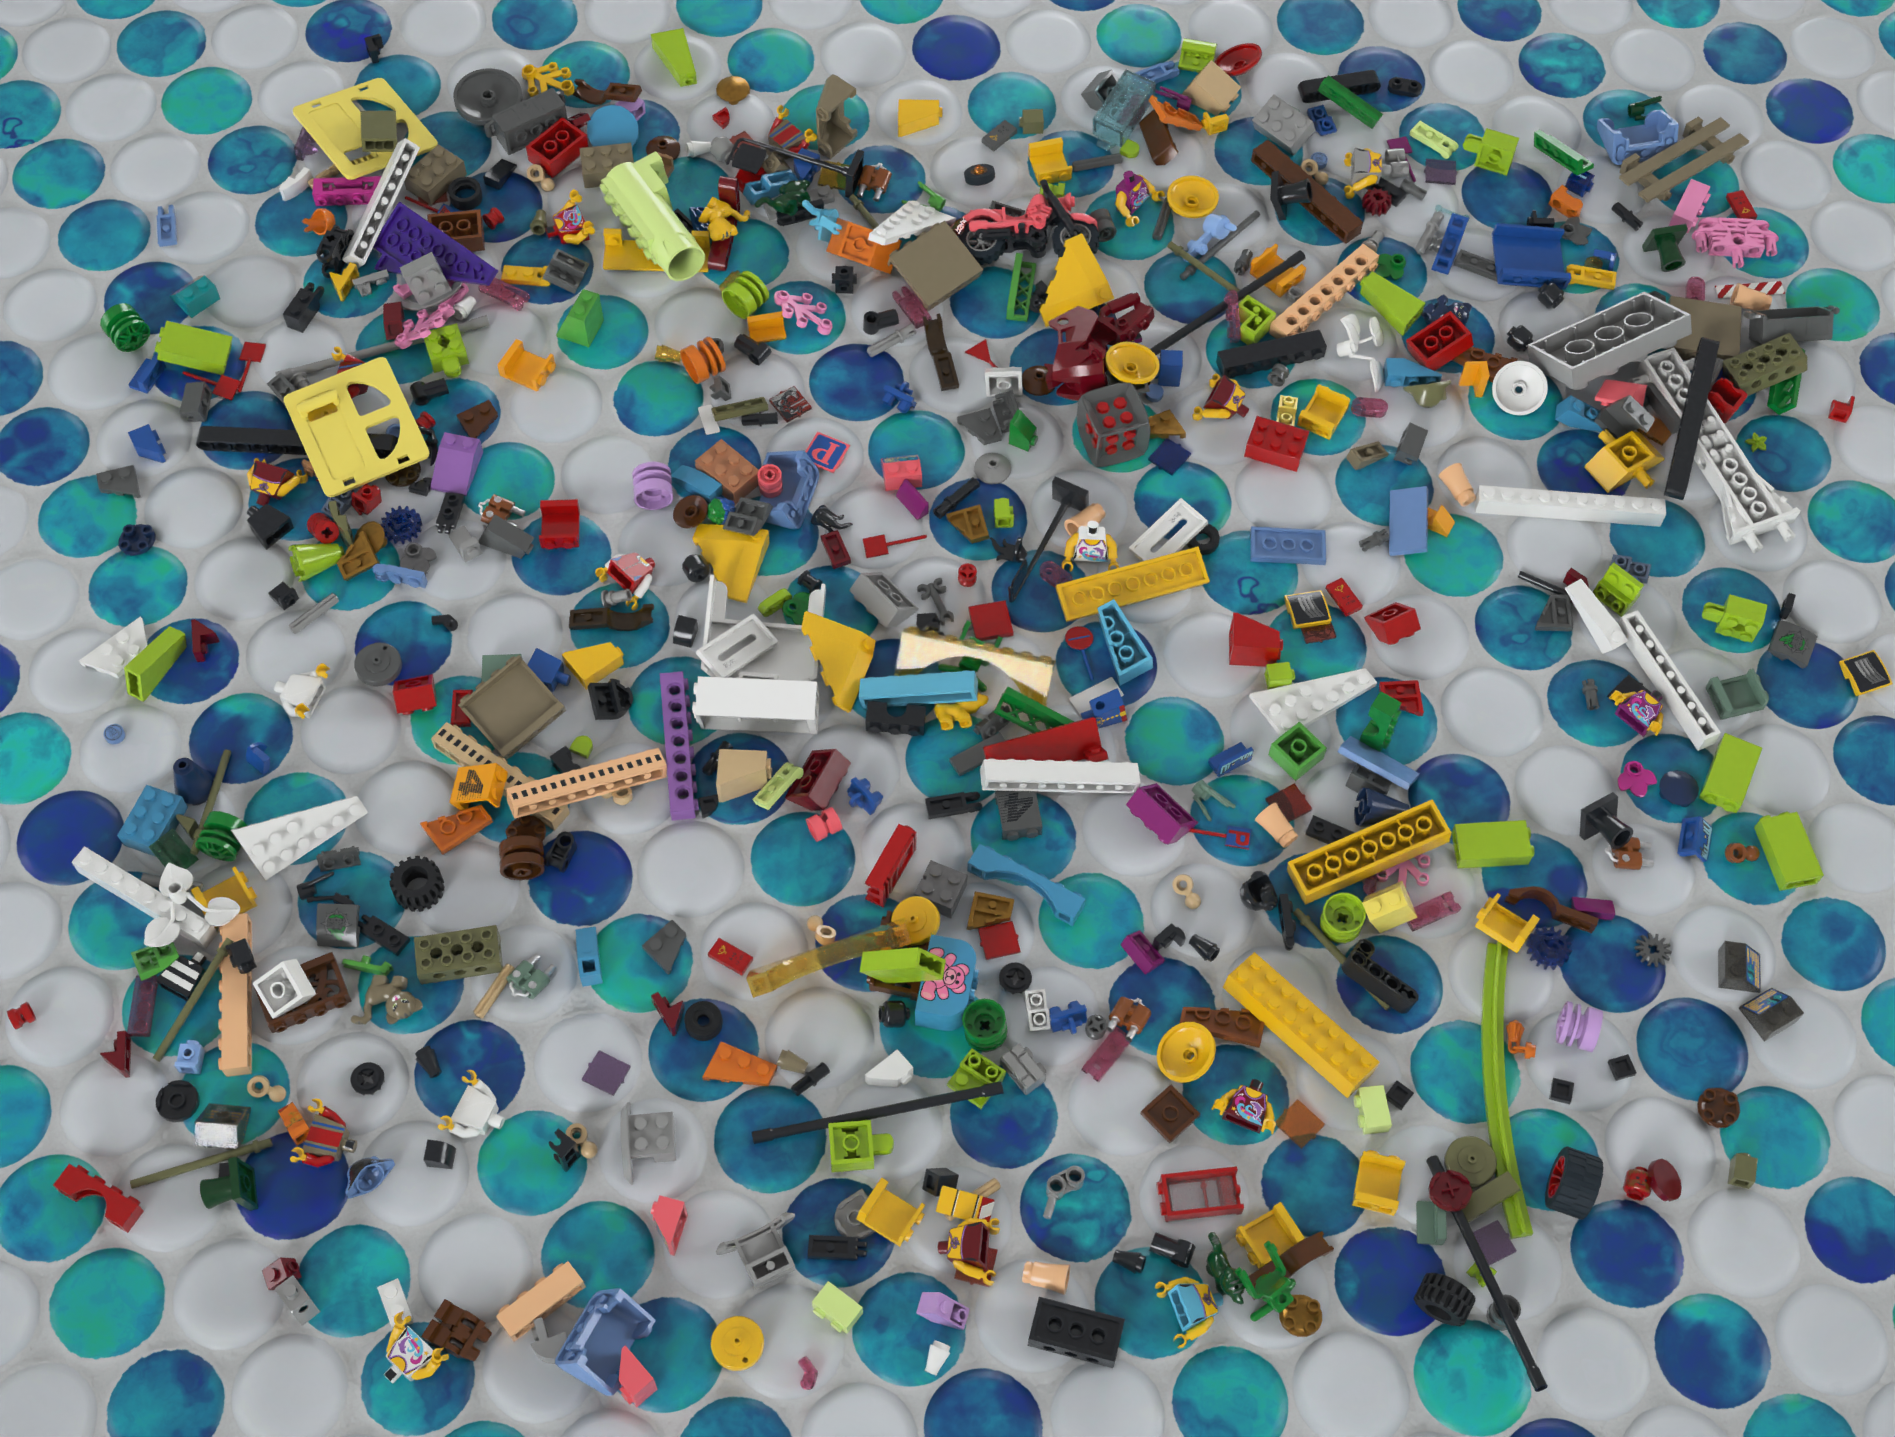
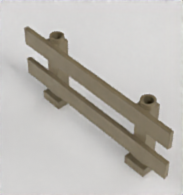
M1698 116L1686 123L1682 135L1684 139L1641 164L1639 163L1640 156L1636 153L1624 159L1619 172L1622 175L1619 176V179L1627 186L1637 181L1644 186L1645 189L1640 191L1638 195L1647 203L1655 198H1658L1660 201H1667L1672 196L1670 189L1719 160L1723 164L1732 163L1735 159L1733 153L1747 145L1749 140L1739 133L1722 143L1715 135L1729 128L1730 124L1720 117L1703 127V120ZM1700 144L1708 150L1705 154L1660 180L1652 174V172Z

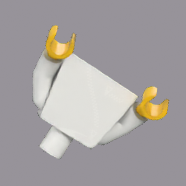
M324 663L319 664L316 670L312 672L291 675L287 683L276 682L274 691L280 693L283 708L290 717H301L302 719L306 717L310 719L326 689L321 678L326 679L328 677V674L325 672L330 670V668Z
M467 1070L471 1074V1079L468 1080L465 1076H462V1081L472 1083V1086H467L451 1117L447 1115L440 1117L441 1120L446 1122V1126L438 1124V1129L445 1130L448 1128L449 1132L461 1138L475 1137L479 1134L485 1135L490 1126L501 1129L505 1122V1117L497 1115L499 1108L496 1103V1097L490 1088L480 1079H476L475 1071Z

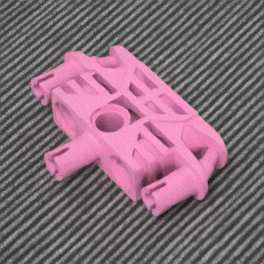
M1707 217L1699 221L1698 229L1692 234V239L1696 241V251L1700 253L1701 247V253L1709 250L1708 254L1712 256L1732 257V266L1736 268V263L1738 268L1744 266L1743 257L1760 258L1765 248L1767 256H1770L1769 252H1771V257L1778 253L1776 242L1779 240V237L1768 229L1770 225L1764 220Z

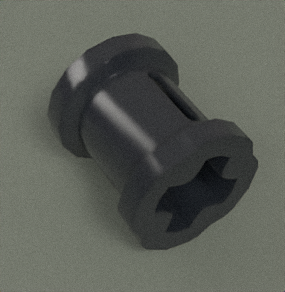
M806 570L799 576L797 584L806 587L811 594L814 590L821 588L822 581L815 579Z

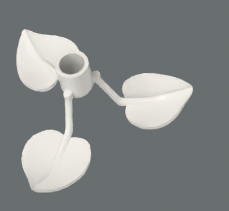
M1354 314L1346 315L1340 321L1344 324L1350 340L1337 343V353L1340 357L1349 355V358L1370 360L1375 392H1378L1384 382V372L1380 361H1376L1374 357L1356 355L1355 352L1358 351V344L1372 339L1376 347L1382 346L1384 335L1379 321L1376 317H1371L1369 328L1372 335L1359 340L1360 325L1357 317Z
M168 863L162 873L159 890L162 895L171 898L169 900L171 919L169 920L167 917L153 919L146 927L144 944L149 947H161L170 944L178 937L180 926L177 923H173L175 921L174 904H183L187 898L202 911L206 912V922L216 927L229 923L240 912V906L232 899L216 897L209 901L208 908L204 907L189 892H186L193 883L191 872Z

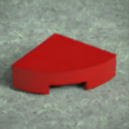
M726 107L712 115L713 120L722 129L726 128L729 124V111Z

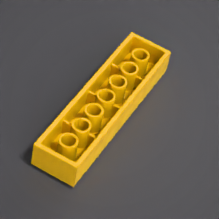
M1432 799L1289 861L1287 872L1306 905L1450 842L1452 832Z
M1255 952L1228 975L1223 988L1257 1019L1264 1022L1266 1027L1346 1098H1349L1374 1073L1380 1062Z

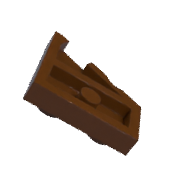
M487 400L456 416L468 437L477 439L481 432H485L489 425L498 418V413L490 400Z

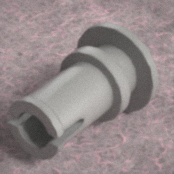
M1376 230L1371 238L1363 241L1362 244H1365L1377 253L1379 243L1385 235L1381 230Z
M298 372L290 378V383L296 389L309 386L305 372Z
M630 589L616 592L613 590L609 592L603 590L601 593L603 606L611 608V606L617 605L619 602L631 601L632 593L629 591Z

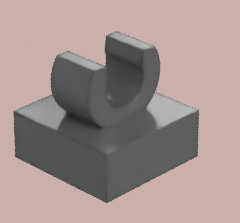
M721 376L713 378L714 384L710 386V389L714 393L710 396L715 400L720 397L725 401L731 399L730 384Z

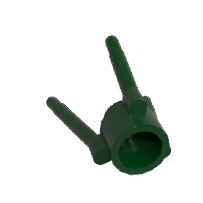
M1662 96L1629 104V117H1634L1635 121L1645 120L1646 116H1641L1645 112L1644 106L1661 102Z

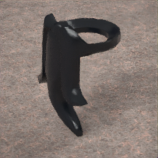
M418 427L420 432L429 435L425 443L430 452L428 459H430V466H432L438 451V440L436 439L435 431L432 428Z
M821 505L811 518L813 525H820L828 530L829 533L833 532L831 527L840 530L853 525L852 523L839 524L836 520H842L844 514L837 516L825 505Z
M992 537L990 538L995 551L1001 554L997 556L996 561L1004 559L1021 563L1027 556V551L1022 545V538H1018L1015 545L1008 544L1003 539V547L999 546Z

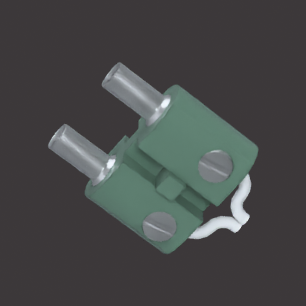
M537 953L528 961L523 960L506 977L512 990L511 995L514 997L518 995L522 997L527 996L530 999H534L550 982L549 976L556 970V967L551 964L544 972L534 969V965L541 958ZM515 989H517L518 991L522 990V993H515Z

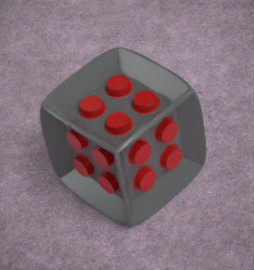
M1127 382L1117 383L1089 391L1080 397L1077 408L1078 430L1086 452L1095 467H1106L1136 459L1146 453L1150 439V424L1145 407L1133 384Z

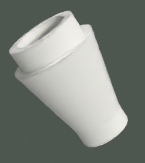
M690 140L685 144L688 157L691 156L693 158L710 152V142Z
M468 296L453 305L455 311L453 316L458 320L466 319L476 304L475 298Z
M934 1340L933 1345L930 1344L924 1371L937 1376L938 1371L950 1355V1346Z

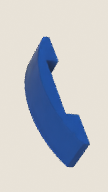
M1452 213L1431 270L1446 275L1449 274L1467 226L1468 217Z

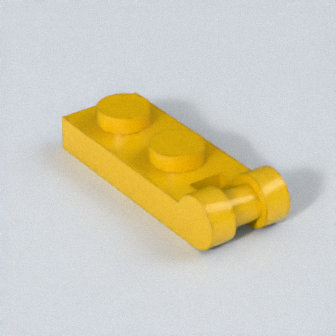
M1574 264L1567 265L1566 273H1571L1569 285L1576 283L1610 290L1615 288L1617 272Z
M504 265L501 277L503 284L550 286L551 284L542 279L548 266L540 268Z

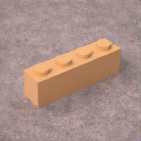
M568 1261L565 1264L561 1263L553 1269V1273L548 1277L540 1278L531 1290H526L519 1294L516 1298L517 1300L511 1305L503 1306L499 1310V1314L496 1315V1318L513 1342H515L535 1326L533 1320L540 1317L544 1320L586 1286Z

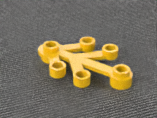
M551 62L538 68L529 64L522 69L523 79L528 80L529 88L527 91L530 97L539 94L535 86V79L540 82L541 93L548 90L547 84L564 91L566 96L574 93L575 87L571 80L560 82L554 79L561 76L564 79L571 77L572 73L568 67L559 70L557 63ZM547 71L550 72V73L544 74V75L541 74V73H544V72H547Z

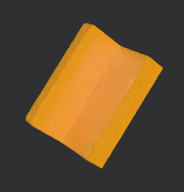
M782 311L747 317L749 335L754 341L765 343L786 339Z
M1487 361L1465 362L1459 386H1473L1475 397H1482L1490 376Z

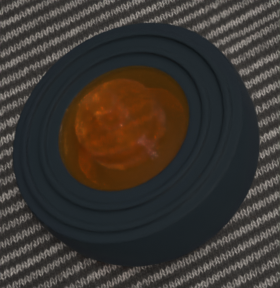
M989 164L973 165L964 171V178L969 185H985L995 179V170Z

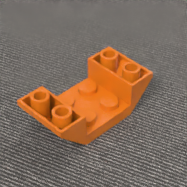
M837 218L836 224L841 225L842 229H836V231L840 232L839 235L832 233L826 252L891 274L894 265L888 266L889 255L895 250L899 251L902 240L885 246L868 240L869 233L873 231L872 229Z

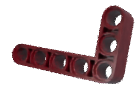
M720 176L718 183L719 200L728 203L732 209L740 213L738 178ZM731 215L725 218L730 224L737 227V219ZM730 236L726 240H712L708 256V269L727 270L734 236Z

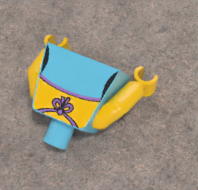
M1189 1277L1169 1281V1284L1158 1282L1155 1285V1289L1164 1288L1163 1292L1157 1293V1297L1164 1298L1168 1293L1182 1332L1186 1331V1334H1177L1174 1337V1340L1179 1337L1184 1339V1343L1177 1347L1180 1349L1186 1346L1189 1339L1194 1340L1206 1333L1214 1322L1213 1317L1218 1314V1306L1223 1305V1297L1220 1293L1212 1294L1207 1283H1199V1281Z

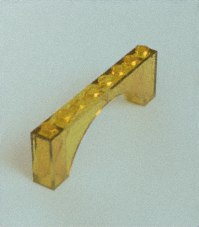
M908 627L903 630L894 676L918 675L930 664L945 658L973 657L999 667L1011 677L1023 695L1047 706L1056 660H1051V657L1045 655L1037 657L1027 651L1019 653L1009 647L996 648L995 645L990 643L977 644L975 640H960L954 635L941 636L935 631L923 632L919 631L917 627Z
M902 918L750 970L746 979L754 998L772 992L793 980L815 971L860 957L863 952L892 950L912 944V936L906 919Z

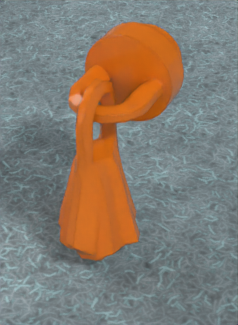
M1518 1020L1509 1022L1506 1026L1508 1051L1511 1054L1524 1053L1525 1059L1535 1057L1536 1045L1526 1042L1525 1047L1520 1046L1525 1028ZM1512 1042H1516V1046L1512 1047Z

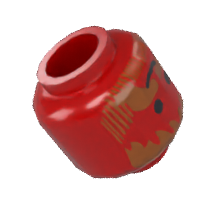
M1635 1167V1169H1630L1626 1172L1623 1190L1629 1198L1640 1201L1650 1196L1652 1190L1650 1182L1652 1180L1651 1177H1648V1170L1643 1167Z

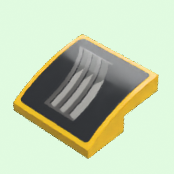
M1321 590L1284 596L1293 629L1331 623L1329 609Z
M1874 650L1839 661L1844 678L1850 680L1855 696L1893 684L1886 667Z

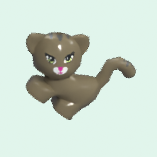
M373 975L371 985L365 995L364 1016L353 1015L351 1022L357 1025L366 1024L372 1019V1006L386 1002V1020L389 1025L395 1024L398 1020L408 1018L414 1012L421 1010L423 1004L419 999L414 998L410 992L401 991L408 987V979L406 977L393 976L391 983H389V979L386 976Z

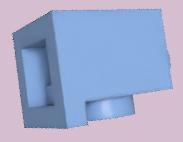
M187 1040L186 1044H180L177 1061L174 1064L179 1073L201 1074L205 1054L202 1045L195 1040Z

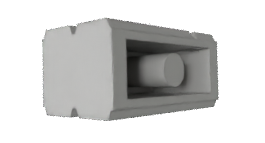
M1018 1044L1001 1056L1000 1065L1024 1094L1028 1095L1045 1082L1046 1069L1040 1062L1036 1063L1033 1060V1054L1028 1047L1023 1048L1021 1044Z

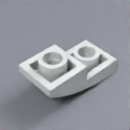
M304 167L296 175L295 179L288 177L281 184L279 190L284 201L296 197L309 186L308 180L312 178L310 169Z
M1045 989L1024 991L1030 1031L1051 1029Z

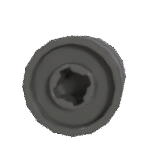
M1104 208L1093 211L1089 216L1097 221L1099 242H1106L1114 238L1117 230L1109 211Z
M1505 1294L1503 1296L1515 1321H1517L1521 1314L1520 1303L1513 1296ZM1493 1301L1487 1310V1321L1496 1330H1507Z

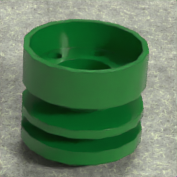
M116 304L109 308L101 318L100 326L115 344L117 349L122 352L137 350L147 342L150 336L149 326L130 304Z
M221 811L209 812L203 825L205 830L200 832L195 843L196 847L212 858L222 861H235L241 845L231 830L248 825L231 814Z
M984 998L975 1000L967 1006L963 1013L962 1022L965 1038L969 1045L982 1052L994 1051L1001 1047L1008 1033L1005 1011L1001 1005L994 1000Z

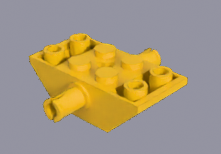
M1605 429V431L1603 430L1598 435L1606 446L1584 468L1607 493L1633 478H1637L1646 489L1655 483V480L1646 471L1664 461L1665 458L1642 433L1630 431L1615 439L1609 430Z

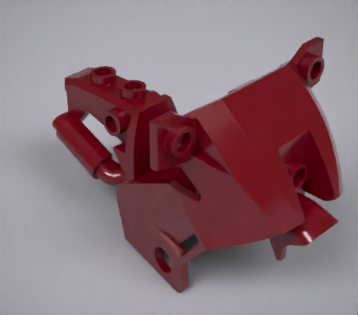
M1136 292L1107 302V305L1101 308L1099 318L1094 311L1077 306L1050 320L1049 326L1058 331V347L1054 364H1044L1048 369L1046 374L1048 390L1064 383L1057 388V396L1079 401L1083 394L1108 386L1105 374L1108 370L1105 364L1106 346L1108 344L1113 346L1120 342L1133 341L1137 334L1142 330H1146L1154 319L1153 307L1140 302V296ZM1134 306L1133 310L1114 320V317H1107L1111 313L1115 314ZM1060 320L1068 321L1065 325L1058 324ZM1062 332L1066 333V342H1063Z

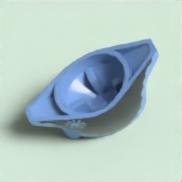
M373 1156L353 1163L347 1171L348 1186L345 1193L348 1199L369 1193L377 1188L395 1166L392 1159H379Z

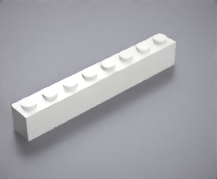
M404 138L397 143L342 258L348 264L350 262L356 264L357 269L365 265L420 149L419 146Z
M1637 610L1622 616L1618 624L1628 640L1626 645L1657 691L1661 693L1663 700L1696 749L1699 751L1715 744L1721 732L1639 611Z
M991 758L984 759L980 768L982 790L1135 793L1141 784L1138 763L1035 761L1033 759L996 760Z
M85 846L71 862L80 874L154 919L158 917L171 919L169 903L171 898L165 897L161 892ZM175 903V921L173 923H177L180 926L179 934L206 949L218 934L215 927L209 925L204 918L186 907Z

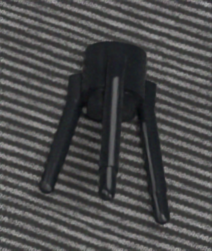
M334 872L327 873L312 881L298 884L297 891L300 899H307L308 903L333 900V896L314 897V894H317L315 884L333 876ZM342 895L348 899L350 898L349 895Z

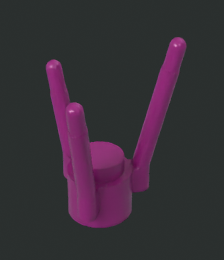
M1160 86V89L1165 92L1155 90L1157 94L1177 100L1176 107L1189 111L1192 98Z

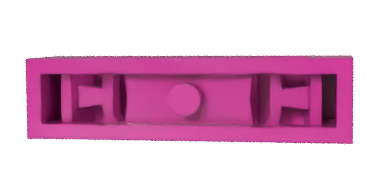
M382 176L359 177L352 180L345 177L314 178L312 196L315 205L369 204ZM363 182H374L373 186L368 184L363 186ZM334 183L335 187H332V185H329V187L323 186V184Z

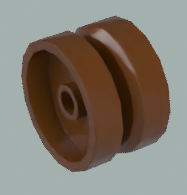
M524 835L513 836L503 840L499 844L501 875L511 880H529L542 875L545 871L543 841L533 836Z

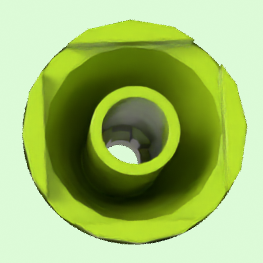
M337 543L295 544L289 546V551L293 553V556H290V562L295 576H300L299 582L306 581L336 565L339 559L345 555L343 547Z

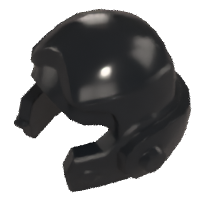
M1255 871L1251 878L1241 886L1240 899L1248 909L1271 911L1277 907L1278 897L1265 872Z

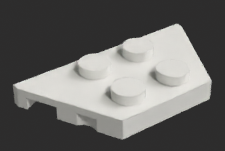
M139 617L79 660L81 665L93 667L96 671L109 673L117 678L125 674L124 667L148 646L143 619Z

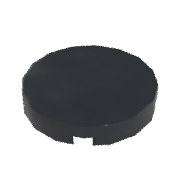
M183 1080L168 1083L167 1086L161 1088L156 1097V1108L160 1116L174 1123L183 1122L190 1118L197 1111L200 1104V1096L196 1088L191 1083Z

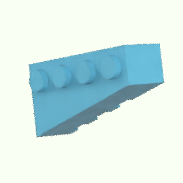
M1113 599L1098 607V618L1119 685L1121 686L1153 668L1152 656L1116 601Z

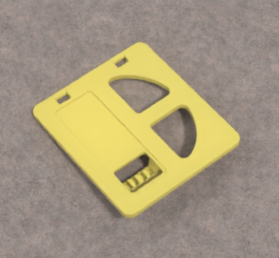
M375 78L293 108V115L344 177L350 180L386 168L393 153L370 152L371 154L350 161L344 154L362 147L361 112L352 102L354 100L378 102L396 111V124L405 123L408 129L407 139L420 147L416 156L430 152L438 145V141L383 78Z
M384 357L376 358L291 392L284 397L285 406L323 492L327 497L338 496L429 457V449L393 371ZM357 383L369 385L386 395L390 400V404L360 416L347 388L350 384ZM330 403H334L337 406V412L312 422L308 419L307 413ZM398 418L400 422L398 442L388 457L380 459L366 431L368 428L382 422ZM408 456V461L401 464L398 463L399 459ZM354 478L355 483L347 486L344 485L343 482Z

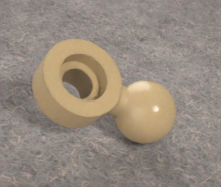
M1307 159L1301 164L1302 170L1308 175L1314 176L1317 183L1325 185L1328 182V174L1318 171L1316 161Z
M533 164L527 169V177L535 183L540 182L541 188L544 191L550 192L554 189L555 183L551 178H545L543 167ZM536 171H539L538 177H535Z
M630 787L600 795L605 799L613 797V801L620 805H626L633 799Z
M1186 874L1175 877L1172 884L1174 891L1186 896L1185 904L1188 908H1198L1201 904V898L1198 894L1191 891L1194 886L1192 878ZM1182 880L1187 882L1186 888L1181 887L1180 882Z
M817 915L811 916L807 921V926L811 931L816 932L815 939L822 945L832 944L836 937V931L830 926L823 925L821 917Z
M256 1075L247 1084V1090L253 1097L259 1098L268 1094L274 1102H281L286 1097L285 1088L280 1085L271 1087L269 1080L265 1076ZM257 1082L262 1083L263 1088L258 1089L256 1088L255 1084Z
M579 1123L570 1125L566 1130V1135L575 1141L577 1146H581L582 1156L588 1159L595 1157L598 1148L594 1142L587 1141L588 1133L586 1128ZM575 1133L581 1134L578 1139L573 1138V1135Z

